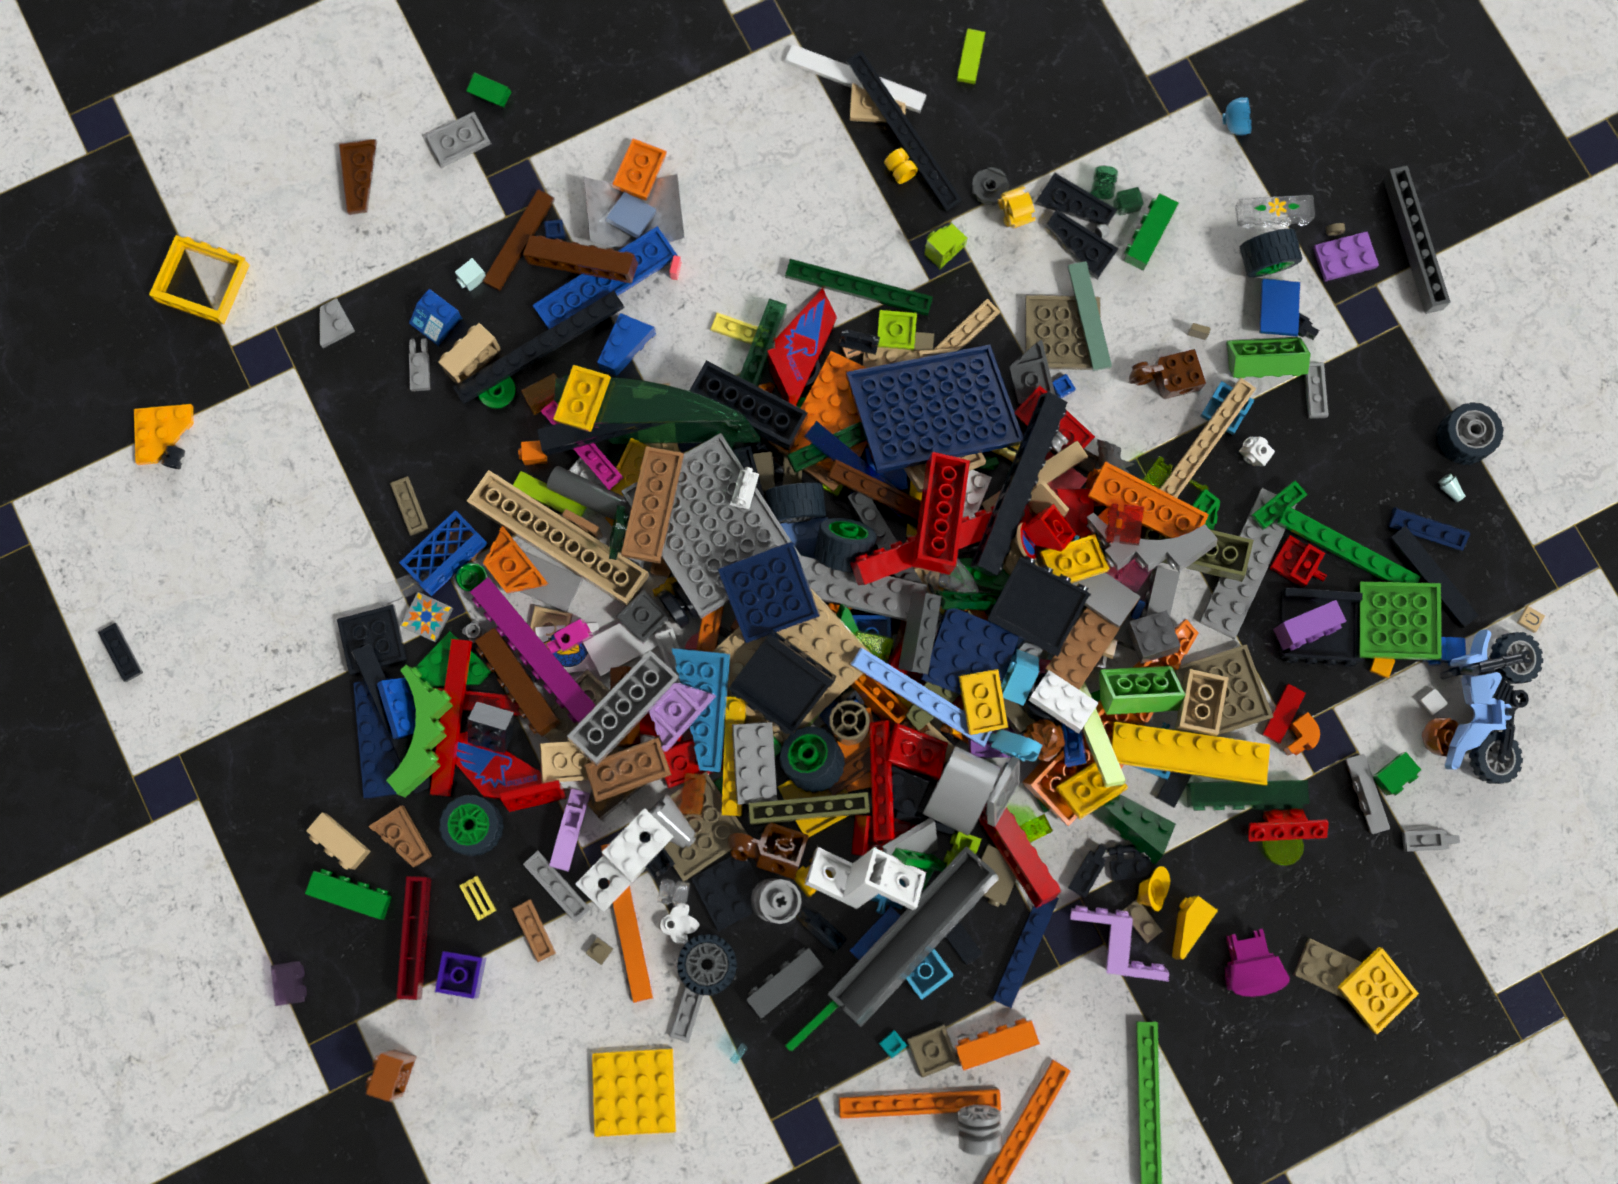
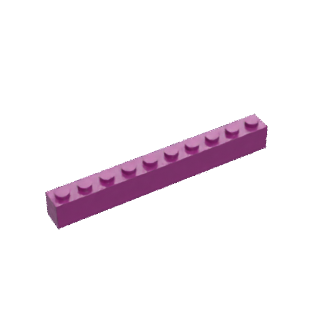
M486 578L470 591L474 596L471 600L478 608L482 606L485 609L483 613L490 622L494 620L497 624L495 629L501 636L506 635L509 638L507 643L514 651L516 649L519 650L521 653L519 658L525 665L529 663L533 667L531 672L538 680L540 678L543 679L545 682L543 686L549 694L553 692L558 697L555 699L562 709L564 707L568 709L569 713L567 715L574 724L577 721L580 723L596 705L489 578Z

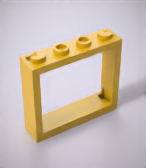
M175 235L149 295L156 302L224 325L250 265L245 260V257L240 256L238 253L233 255L223 248H212L206 242L201 241L198 243L188 236L180 237ZM185 249L237 266L218 311L165 293Z

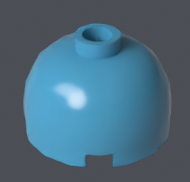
M1247 97L1238 98L1230 102L1226 107V113L1222 114L1223 125L1227 124L1228 130L1235 135L1251 134L1250 106Z

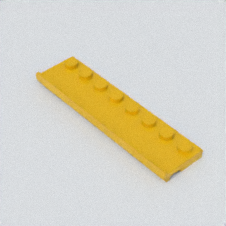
M1113 722L1111 746L1118 763L1121 765L1263 786L1267 785L1270 744Z

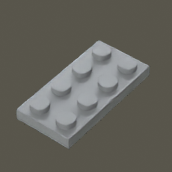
M772 722L732 725L737 804L777 801Z

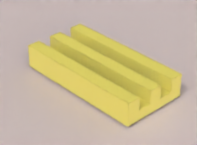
M478 876L460 885L478 921L497 911ZM475 882L490 908L488 911L473 885ZM469 886L483 914H480L466 887Z

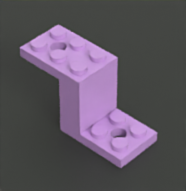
M1076 905L1075 909L1071 908V919L1110 924L1106 960L1107 973L1163 981L1169 980V972L1162 964L1151 963V966H1144L1143 962L1131 961V964H1128L1133 918L1131 915H1128L1127 911L1116 910V913H1108V909L1096 908L1095 911L1088 910L1087 906Z

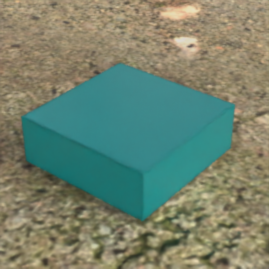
M895 1030L879 1042L892 1059L907 1046Z

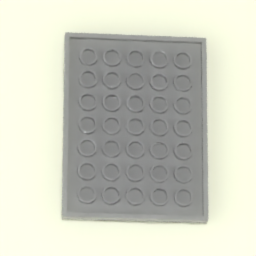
M721 433L684 454L662 558L700 618L730 602L718 571L719 568L791 542L756 487L749 510L730 505L740 469H745ZM638 482L622 490V494L631 508ZM795 547V550H796V552H797L798 558H799V560H800V559H802V558H801V555L799 554L798 550H797L796 547Z

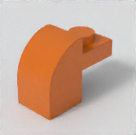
M1309 712L1301 715L1290 724L1289 728L1296 735L1297 739L1284 748L1283 751L1287 756L1293 753L1296 756L1305 748L1308 751L1317 745L1320 739V729Z

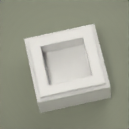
M1436 688L1419 700L1431 716L1448 704Z

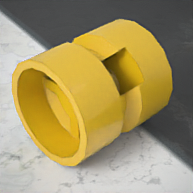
M903 148L892 152L884 161L888 170L893 171V176L899 184L910 180L918 171V168L909 160V156Z

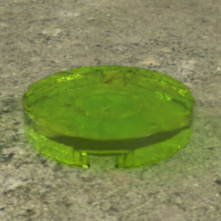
M1302 839L1264 841L1263 848L1265 855L1273 863L1287 866L1294 864L1301 858L1304 844Z

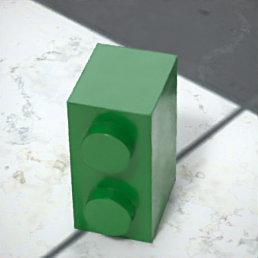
M1403 752L1374 774L1373 779L1386 796L1392 794L1396 796L1404 790L1402 787L1407 782L1410 784L1419 777L1417 774L1421 771V768L1407 752Z

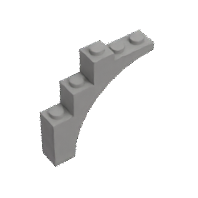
M1094 513L1087 517V528L1092 534L1096 533L1100 538L1099 542L1106 549L1105 559L1107 564L1111 568L1114 566L1117 571L1135 559L1142 569L1145 567L1149 572L1167 558L1166 561L1172 569L1176 568L1180 573L1217 545V537L1205 524L1193 532L1180 537L1164 540H1145L1130 537L1114 530Z

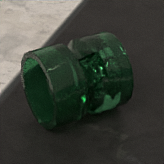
M1106 165L1097 166L1094 171L1091 194L1102 200L1114 198L1118 170Z

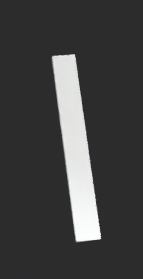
M792 44L785 63L851 88L852 83L863 88L849 65ZM881 78L895 100L905 103V108L920 113L926 99V94Z

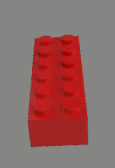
M932 452L927 460L912 567L950 575L956 567L970 460Z

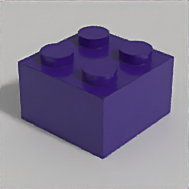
M448 951L443 952L435 992L472 999L479 998L486 958Z

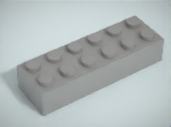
M650 650L567 736V740L597 766L652 709L674 683L678 682L679 676Z

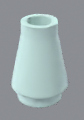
M1451 473L1438 482L1440 484L1439 488L1454 499L1455 502H1459L1466 496L1456 476H1453Z

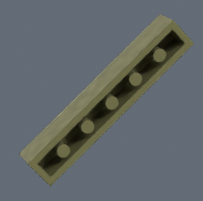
M868 792L749 803L751 825L869 814L870 812Z

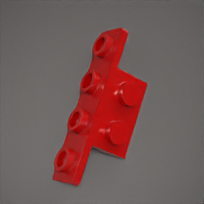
M1275 809L1264 811L1263 818L1265 822L1250 823L1248 830V840L1250 842L1317 839L1327 837L1329 823L1327 820H1308L1303 809Z

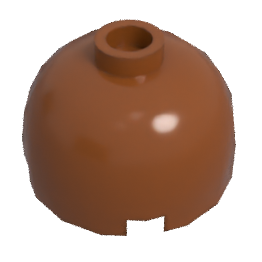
M1443 717L1429 721L1422 732L1423 743L1426 749L1432 754L1447 757L1449 745L1458 727L1457 721Z

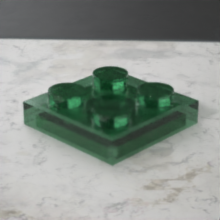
M617 505L610 534L609 559L616 560L618 553L622 552V540L626 535L628 515H625L624 506Z

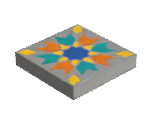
M417 592L401 627L436 643L453 608Z

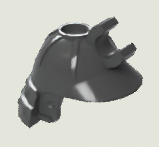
M1097 440L1100 468H1102L1104 462H1108L1129 473L1125 468L1135 464L1121 459V447L1108 441Z

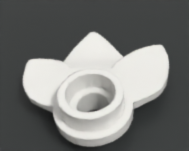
M686 904L675 906L671 910L670 915L663 917L660 921L661 931L666 935H670L672 941L680 945L686 944L688 942L687 934L696 931L699 927L698 921L688 916L689 905ZM668 921L673 923L672 929L668 928Z

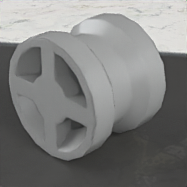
M1059 431L1052 440V449L1057 453L1061 451L1063 445L1069 442Z

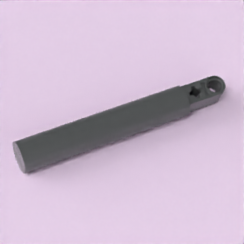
M556 466L548 479L547 489L624 526H628L632 508L624 496L563 467Z

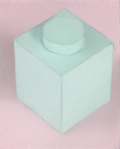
M473 258L455 271L458 277L456 279L457 283L462 288L466 287L469 291H472L483 282L486 276Z

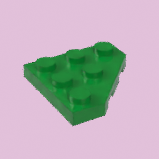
M451 632L416 666L422 674L420 678L423 682L427 681L432 687H445L451 639L459 640ZM471 651L466 685H480L492 671Z

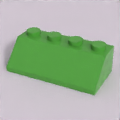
M1301 337L1227 341L1228 364L1233 378H1263L1264 376L1281 377L1283 375L1300 376L1301 374H1308L1311 353Z
M1172 666L1102 669L1099 672L1100 701L1106 715L1178 711L1185 697V693Z

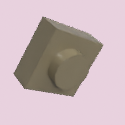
M597 937L585 954L600 965H603L614 948Z

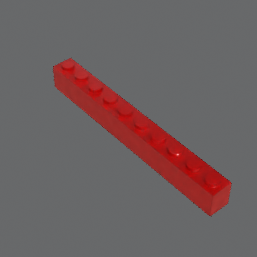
M1026 504L1024 509V517L1018 525L1032 520L1028 504ZM995 505L991 506L990 511L986 512L984 509L975 512L974 517L969 518V516H965L962 518L958 549L981 541ZM916 535L907 538L908 542L903 544L901 541L890 544L891 548L887 550L884 547L874 550L871 556L864 554L856 557V561L850 564L857 585H866L911 568Z

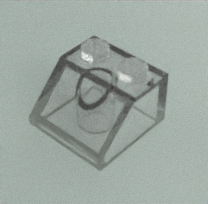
M958 558L956 567L950 575L930 571L924 576L931 594L934 595L937 591L979 592L973 576Z

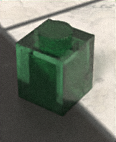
M1139 187L1119 191L1113 200L1114 208L1118 209L1119 216L1141 211L1144 204Z

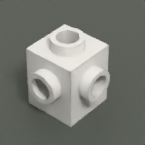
M1259 436L1246 439L1239 452L1249 464L1265 466L1275 451L1268 445V441L1265 438Z

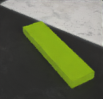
M520 471L513 484L514 487L536 501L562 514L567 509L582 517L587 507L547 489L546 483Z

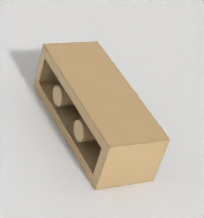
M321 813L306 830L310 834L309 838L317 845L321 843L325 847L324 851L329 856L333 857L335 855L340 860L338 863L346 870L348 868L355 870L371 852L326 813Z

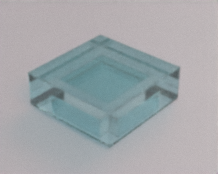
M742 1042L730 1058V1061L737 1064L748 1049V1046Z

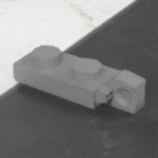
M1444 830L1402 832L1404 852L1449 849V844L1460 843L1459 835H1448V832Z

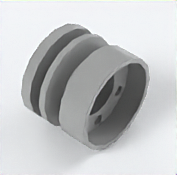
M971 1105L961 1108L958 1111V1127L961 1129L958 1132L959 1149L972 1155H988L998 1152L1001 1149V1133L999 1131L1001 1127L1000 1111L995 1107L987 1105Z

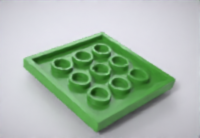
M1360 582V593H1363V600L1360 602L1359 658L1441 660V583Z

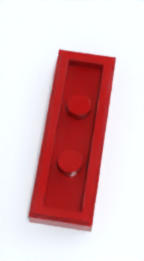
M1287 684L1272 713L1273 718L1269 719L1262 736L1277 744H1281L1306 693Z

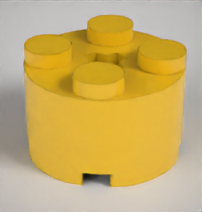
M1024 186L1001 194V198L998 199L999 208L1005 214L1003 219L1007 228L1015 229L1035 221V217L1032 218V213L1035 212L1029 192L1024 193Z

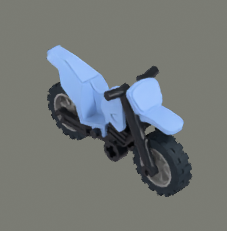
M1487 629L1480 630L1474 637L1470 654L1451 660L1450 666L1459 667L1440 673V678L1443 680L1462 675L1464 699L1474 713L1473 720L1470 723L1459 724L1449 745L1444 765L1447 770L1458 769L1465 752L1472 749L1471 753H1469V758H1471L1470 766L1473 767V773L1479 776L1481 781H1486L1488 784H1504L1511 782V779H1515L1518 776L1517 773L1522 769L1521 763H1523V758H1521L1522 749L1518 747L1519 743L1517 740H1514V715L1518 708H1523L1528 704L1529 697L1524 690H1513L1514 686L1510 684L1531 682L1532 679L1538 677V672L1542 670L1541 663L1544 660L1541 654L1543 652L1539 648L1538 641L1533 640V636L1526 635L1527 633L1525 632L1503 634L1492 645V653H1490L1489 658L1487 657V646L1491 632ZM1518 666H1519L1520 669H1521L1520 672H1517ZM1497 765L1500 768L1499 772H1496Z

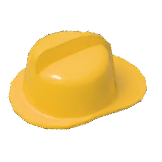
M1157 867L1151 878L1140 883L1137 898L1139 904L1151 906L1155 911L1162 909L1170 887V877L1165 867Z

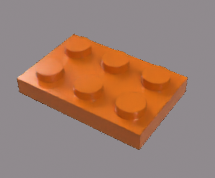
M633 138L612 183V188L647 201L666 158L667 151Z

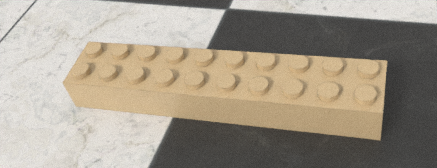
M489 470L467 500L472 508L500 526H503L506 530L625 606L636 597L649 578L648 571L626 557H622L621 554Z

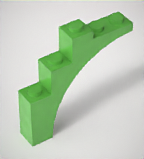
M407 665L401 669V672L408 681L414 696L416 726L412 743L405 758L397 770L387 779L395 792L402 797L410 794L441 766L437 762L438 756L432 751L437 744L447 737L443 731L445 727L438 719L453 707L449 701L451 697L445 690L433 689L427 681L423 682L420 678L422 674L416 667L411 668Z

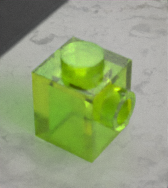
M1045 814L1019 826L1026 833L1030 843L1053 832Z

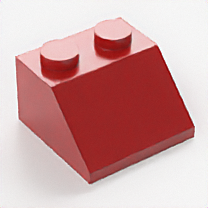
M1054 504L1036 514L1023 529L1027 538L1034 545L1060 552L1066 548L1076 535Z

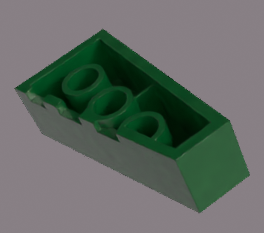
M1121 794L1092 812L1107 826L1116 829L1124 840L1128 839L1136 846L1135 849L1141 854L1144 852L1150 857V861L1154 864L1164 855L1176 823Z

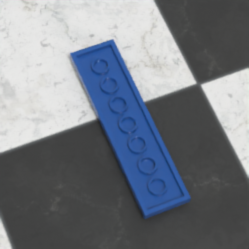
M658 226L618 251H626L635 255L638 266L632 283L581 274L535 303L533 307L547 328L551 329L612 291H615L617 296L621 295L671 263L673 256L678 255Z

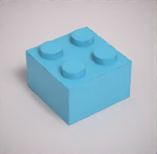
M1016 649L1001 684L1003 698L1024 705L1039 673L1038 657Z
M933 949L906 979L922 1000L954 975L936 950Z

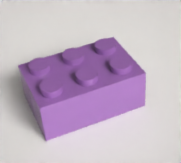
M1335 600L1285 621L1273 630L1282 649L1290 648L1292 651L1307 642L1311 643L1318 640L1324 634L1327 636L1342 628L1341 624L1346 622V619Z

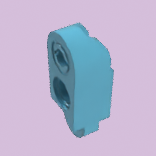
M1001 729L998 730L997 734L992 733L988 739L992 743V748L1006 756L1019 758L1021 761L1028 760L1034 762L1042 748L1040 743L1030 738Z

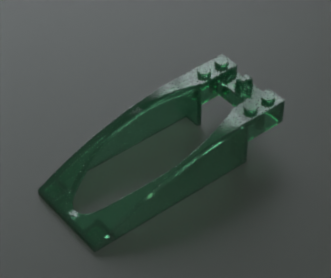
M569 376L555 379L554 401L558 405ZM610 379L593 425L595 428H599L600 424L667 423L608 439L612 444H628L631 438L643 444L705 443L720 433L726 442H760V436L741 413L690 391L634 379Z

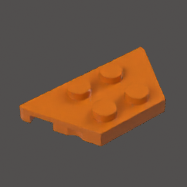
M502 526L499 530L500 533L490 548L489 554H487L483 562L507 594L548 585V582Z

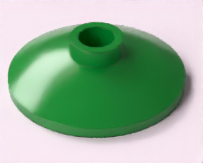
M509 377L480 394L479 398L484 405L490 408H502L508 405L514 398L515 384ZM497 390H501L499 395H495Z

